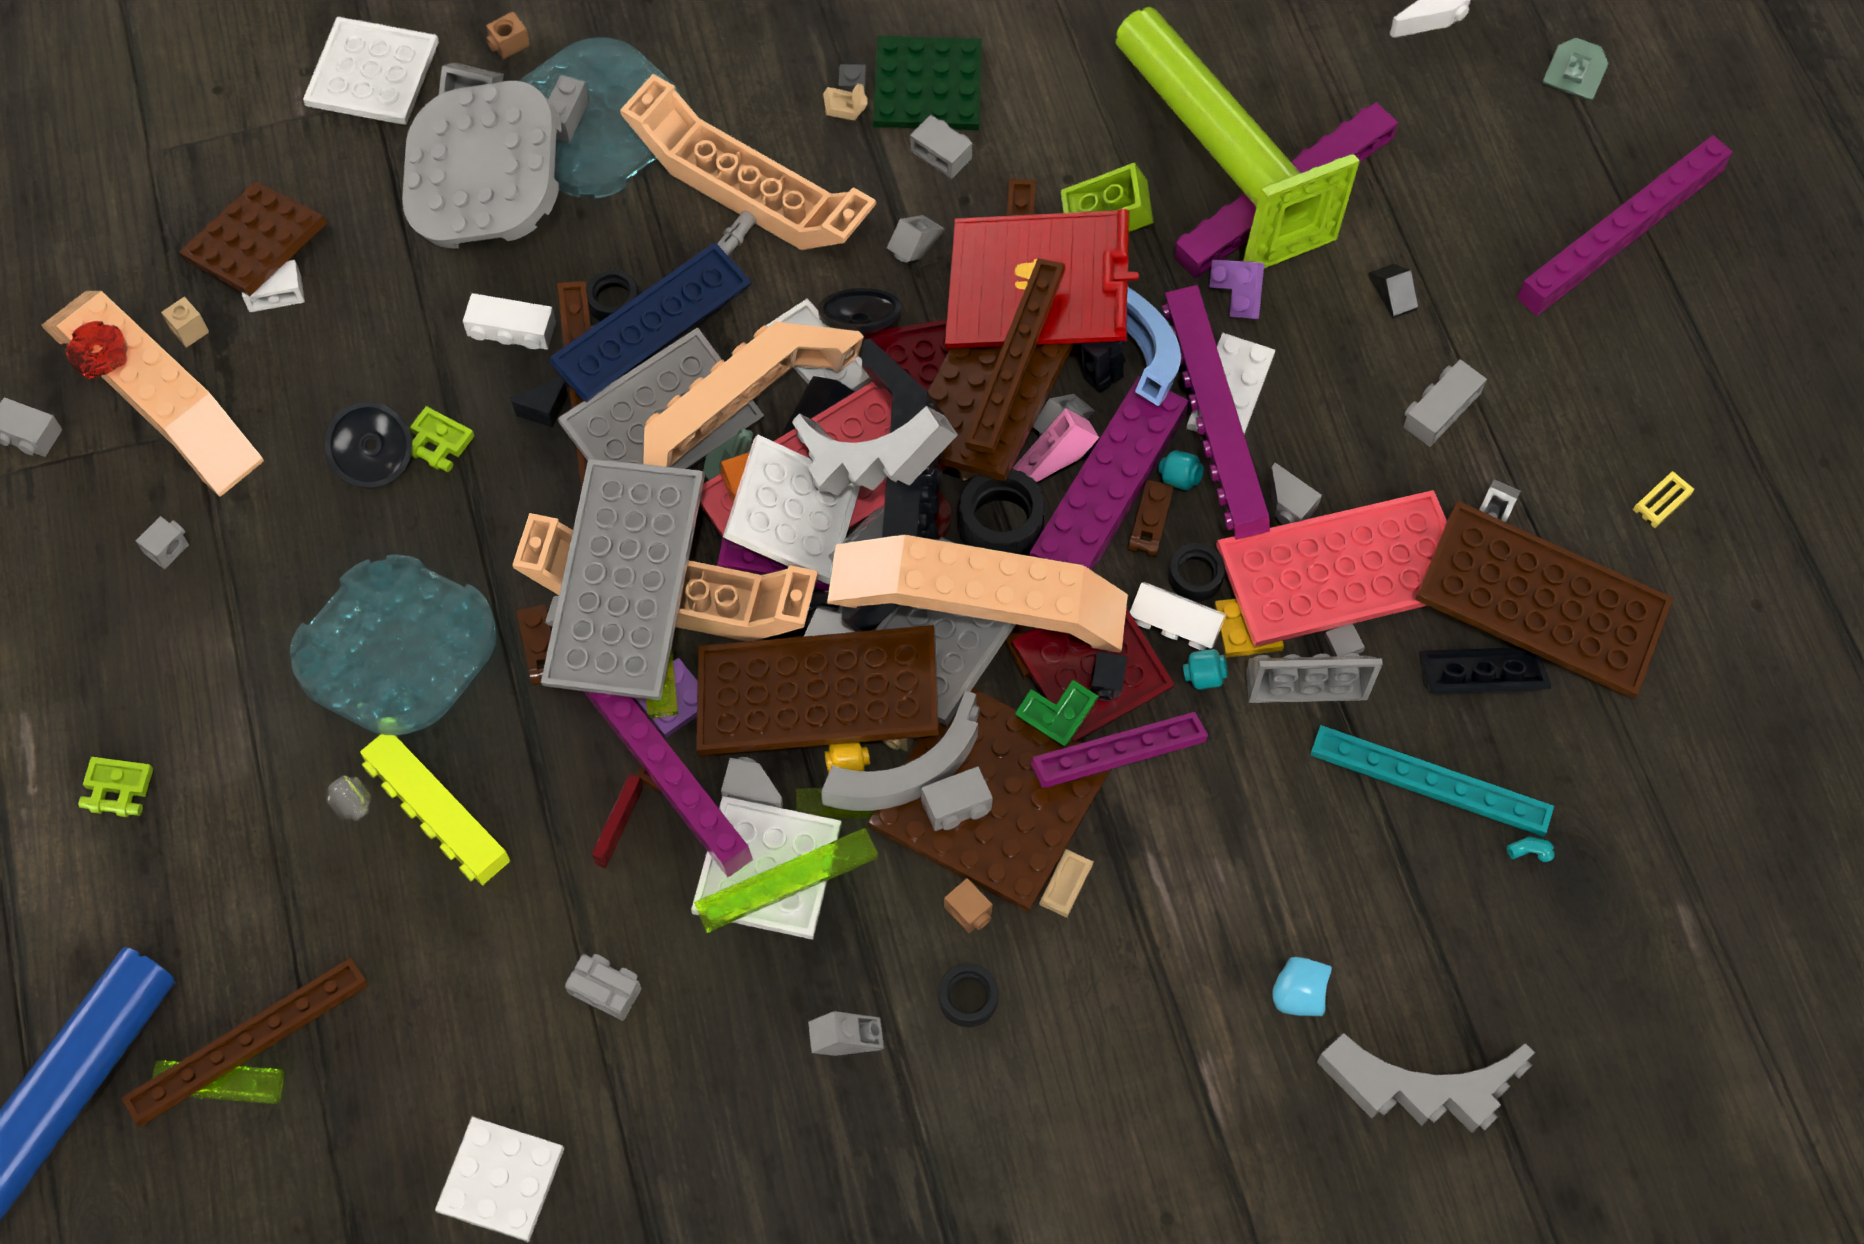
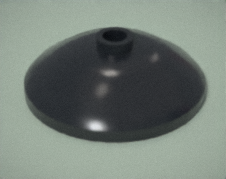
M856 288L836 292L824 298L818 306L819 319L826 326L835 329L859 331L863 336L889 327L900 317L902 311L901 302L896 296L886 291L870 288Z
M359 402L342 409L330 422L325 436V452L330 466L343 480L359 487H380L394 481L404 472L412 455L413 442L407 423L395 410L377 402ZM370 439L375 440L377 443L374 450H370L367 447V442Z

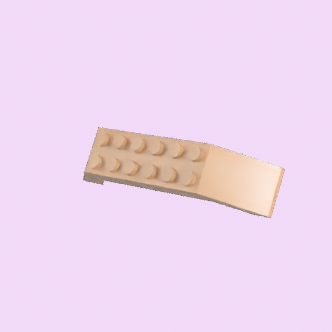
M654 74L649 77L620 110L622 117L670 175L738 214H741L742 211L749 212L755 217V224L800 250L845 243L876 205L875 199L854 187L850 192L831 194L699 119L675 91V86Z
M85 291L42 324V327L60 345L63 343L68 344L178 450L200 476L201 480L219 497L264 462L260 454L214 397L102 291Z
M777 321L769 327L766 325L762 326L754 334L752 341L748 344L745 342L741 343L732 352V357L727 361L720 360L710 370L711 374L704 379L702 377L696 379L689 386V391L682 397L680 395L675 396L667 404L668 408L661 414L656 412L646 420V426L644 427L643 464L671 467L794 366L829 368L839 373L858 357L864 336L859 331Z
M529 513L512 564L513 568L559 595L573 530L561 524L557 518ZM688 560L675 627L746 642L803 628L816 585L818 571L789 565L788 569L759 575Z
M898 535L836 544L827 604L857 608V606L893 603L1070 633L1090 644L1091 648L1120 653L1122 651L1128 594L1084 565L910 535Z

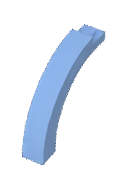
M1128 287L1127 332L1140 346L1147 364L1135 392L1159 406L1168 395L1179 370L1181 362L1179 343L1172 328L1158 310Z

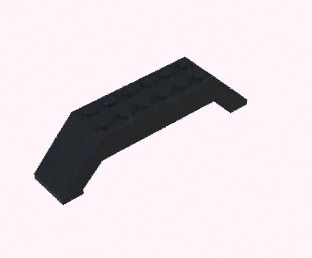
M864 339L862 368L878 388H886L893 396L890 433L909 422L926 406L945 415L939 409L937 402L932 399L929 393L871 339ZM944 450L911 485L899 480L894 482L887 476L882 538L910 535L937 540L938 527L935 523V512H939L940 509L937 485H940L942 481L939 457L943 456ZM888 603L857 606V608L842 606L841 619L855 632L872 631L900 605Z

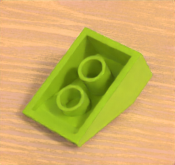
M1135 162L1061 190L1064 213L1127 209L1130 214L1129 232L1154 223L1147 179Z

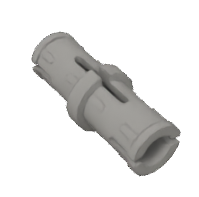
M742 211L733 225L724 230V236L718 242V245L728 256L736 246H741L744 242V236L756 223L755 217L747 211Z

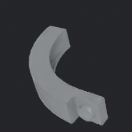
M969 691L964 692L956 716L944 737L930 751L908 764L874 772L854 771L832 765L821 791L822 804L854 811L887 809L914 801L921 797V787L951 777L964 763L978 738V723L976 721L979 716L980 707L976 706L977 694Z

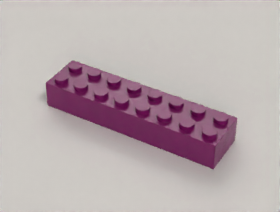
M1138 376L1030 551V556L1084 565L1093 571L1143 489L1146 479H1149L1184 421L1189 400L1169 391L1165 400L1157 406L1135 392L1141 378Z

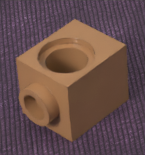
M514 11L486 25L489 35L486 37V41L493 52L497 51L502 59L530 46L527 29Z
M968 878L944 897V908L968 934L975 928L981 930L992 919L990 915L992 914L993 904Z

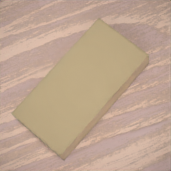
M1065 849L1039 905L1067 918L1093 866V861Z

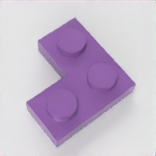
M1212 260L1209 287L1232 289L1229 317L1259 319L1264 263Z

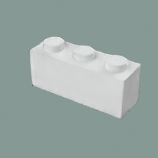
M472 293L463 318V324L467 336H471L476 340L488 339L505 345L517 344L529 349L541 348L548 350L556 319L553 307Z
M1146 582L1141 583L1130 610V614L1135 618L1138 626L1150 629L1151 625L1162 629V635L1174 640H1178L1179 636L1190 640L1189 646L1199 650H1205L1206 647H1214L1227 615Z

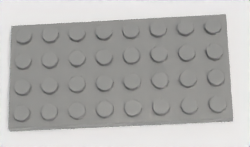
M588 458L541 679L543 686L661 701L705 479L703 471Z

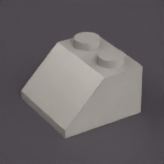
M455 62L443 65L439 95L450 90L503 82L504 74Z

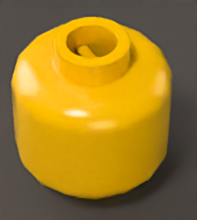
M860 742L833 744L829 746V751H824L828 774L832 765L854 771H865V765H870L868 748H861Z

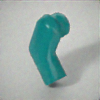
M1529 836L1506 846L1507 853L1513 860L1528 853L1538 854V859L1542 862L1551 861L1555 856L1554 846L1550 841Z

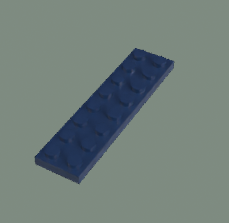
M714 242L552 355L549 363L583 401L587 403L611 383L650 359L750 286L751 281L719 245Z

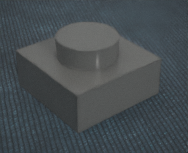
M840 64L839 90L852 92L857 84H862L865 93L866 65Z

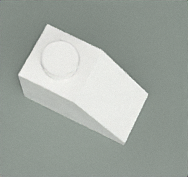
M295 260L287 261L251 296L242 293L249 312L305 302L302 277Z

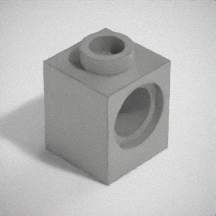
M161 516L136 540L142 552L164 570L189 546L183 536L186 533L185 530L177 522L172 520L169 523Z

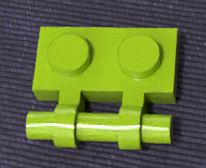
M426 406L410 426L411 432L417 435L412 441L411 456L426 460L429 466L436 470L442 469L449 472L453 467V462L446 459V456L451 453L459 458L475 437L474 432ZM427 442L438 446L434 452L425 448Z
M91 757L83 786L86 789L93 790L91 797H80L79 808L89 809L91 813L101 814L103 811L113 812L120 817H129V815L140 816L143 806L142 804L132 803L133 795L146 796L153 773L152 766L150 764ZM106 793H120L118 801L105 799Z

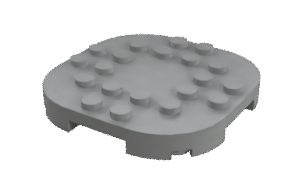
M503 81L450 90L428 102L413 120L406 139L403 210L411 227L431 243L450 249L459 248V243L503 237L506 241H512L536 229L535 223L544 213L548 215L552 210L559 190V183L554 179L556 134L562 132L560 117L554 105L534 86L521 81Z

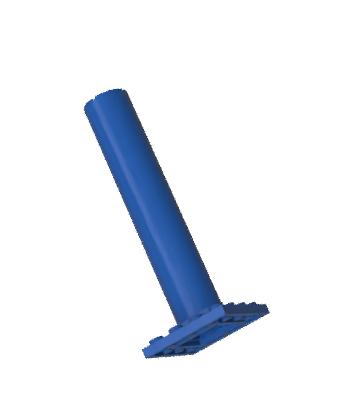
M123 947L0 1109V1221L176 984L171 974L145 955L140 957L139 952L127 947Z

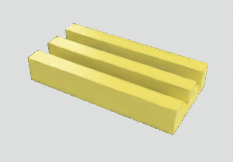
M1672 471L1639 501L1633 510L1636 513L1641 512L1643 514L1642 518L1645 521L1649 519L1652 522L1651 526L1656 528L1695 489ZM1674 481L1676 485L1648 509L1646 505L1667 485ZM1681 488L1685 490L1658 516L1654 514Z

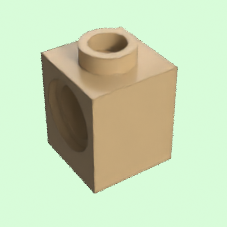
M185 297L161 312L170 330L186 348L209 333L200 313Z

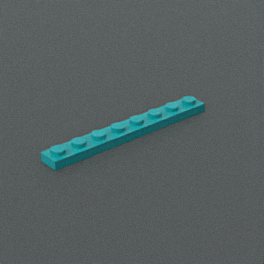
M1322 725L1319 727L1310 756L1542 837L1547 833L1554 809L1553 805Z

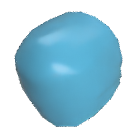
M1289 958L1284 969L1278 975L1272 991L1273 1001L1277 1010L1282 1013L1298 1016H1323L1325 1007L1328 1004L1326 987L1332 967L1306 958Z

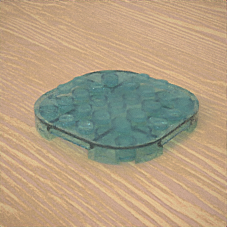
M605 37L580 40L567 46L519 80L534 86L547 99H549L560 75L586 82L590 102L570 143L556 140L554 179L559 183V190L568 195L580 198L581 194H595V198H601L615 194L627 187L626 180L656 159L651 150L622 117L620 110L652 74L672 85L674 83L628 43ZM675 86V91H676V92L681 96V98L683 99V97H682L680 91H679L678 88Z
M390 554L386 555L387 559L372 563L370 559H367L343 574L339 579L341 587L309 625L301 623L291 641L289 654L291 656L292 671L301 689L311 700L372 732L385 735H403L432 725L448 712L491 657L496 645L497 627L488 601L474 586L467 584L466 587H463L423 567L421 560L407 555Z

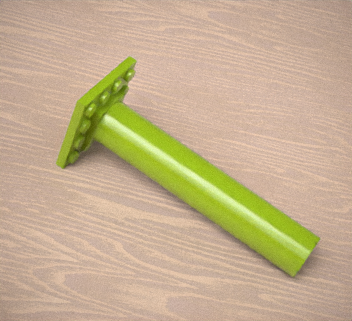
M1150 7L1143 8L1142 11L1137 10L1127 17L1117 31L1116 45L1256 206L1243 261L1264 263V268H1267L1337 240L1360 160L1354 154L1300 173L1156 9Z

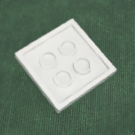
M472 1117L435 1210L437 1213L529 1242L564 1147Z

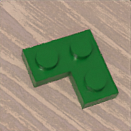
M1072 680L1057 705L1031 689L1015 715L1062 746L1067 747L1099 696Z

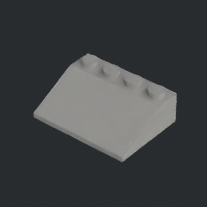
M1357 653L1332 657L1328 654H1317L1313 657H1300L1296 654H1290L1283 658L1258 655L1254 658H1249L1246 668L1249 703L1368 700L1382 667V659L1372 656H1360Z

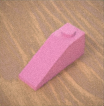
M1065 408L1013 468L1014 470L1026 473L1027 476L1032 477L1038 482L1081 459L1099 439V436L1089 420Z

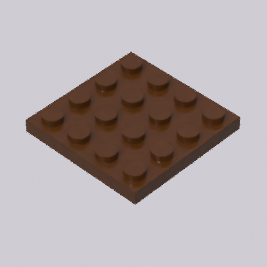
M255 181L178 253L186 262L242 293L251 296L327 224V221L323 215Z

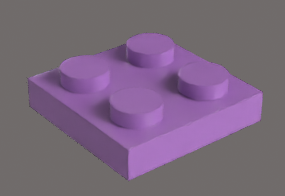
M678 658L667 667L661 701L633 698L662 735L667 738L697 717L698 681Z

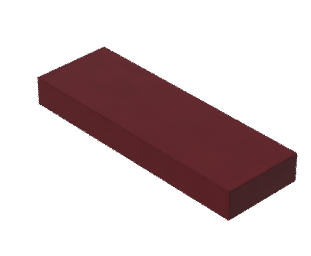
M630 774L626 779L591 853L597 866L606 869L643 790L640 777Z

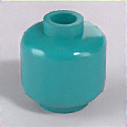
M1173 450L1167 457H1163L1159 464V473L1162 474L1163 482L1174 486V488L1190 490L1194 485L1197 486L1203 476V464L1200 463L1198 456Z
M1216 649L1192 652L1189 655L1188 664H1183L1186 682L1192 681L1193 686L1197 690L1220 687L1224 682V678H1228L1225 655H1220Z

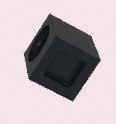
M1097 652L1093 662L1089 690L1098 695V699L1111 701L1113 698H1119L1123 688L1127 656Z

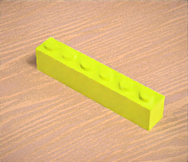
M389 728L360 751L365 760L362 766L372 778L378 775L384 781L381 786L392 799L398 796L403 801L400 806L411 819L415 816L422 822L420 828L431 840L435 836L442 843L439 848L450 860L456 858L462 864L459 869L470 881L476 879L483 886L510 862L506 851Z

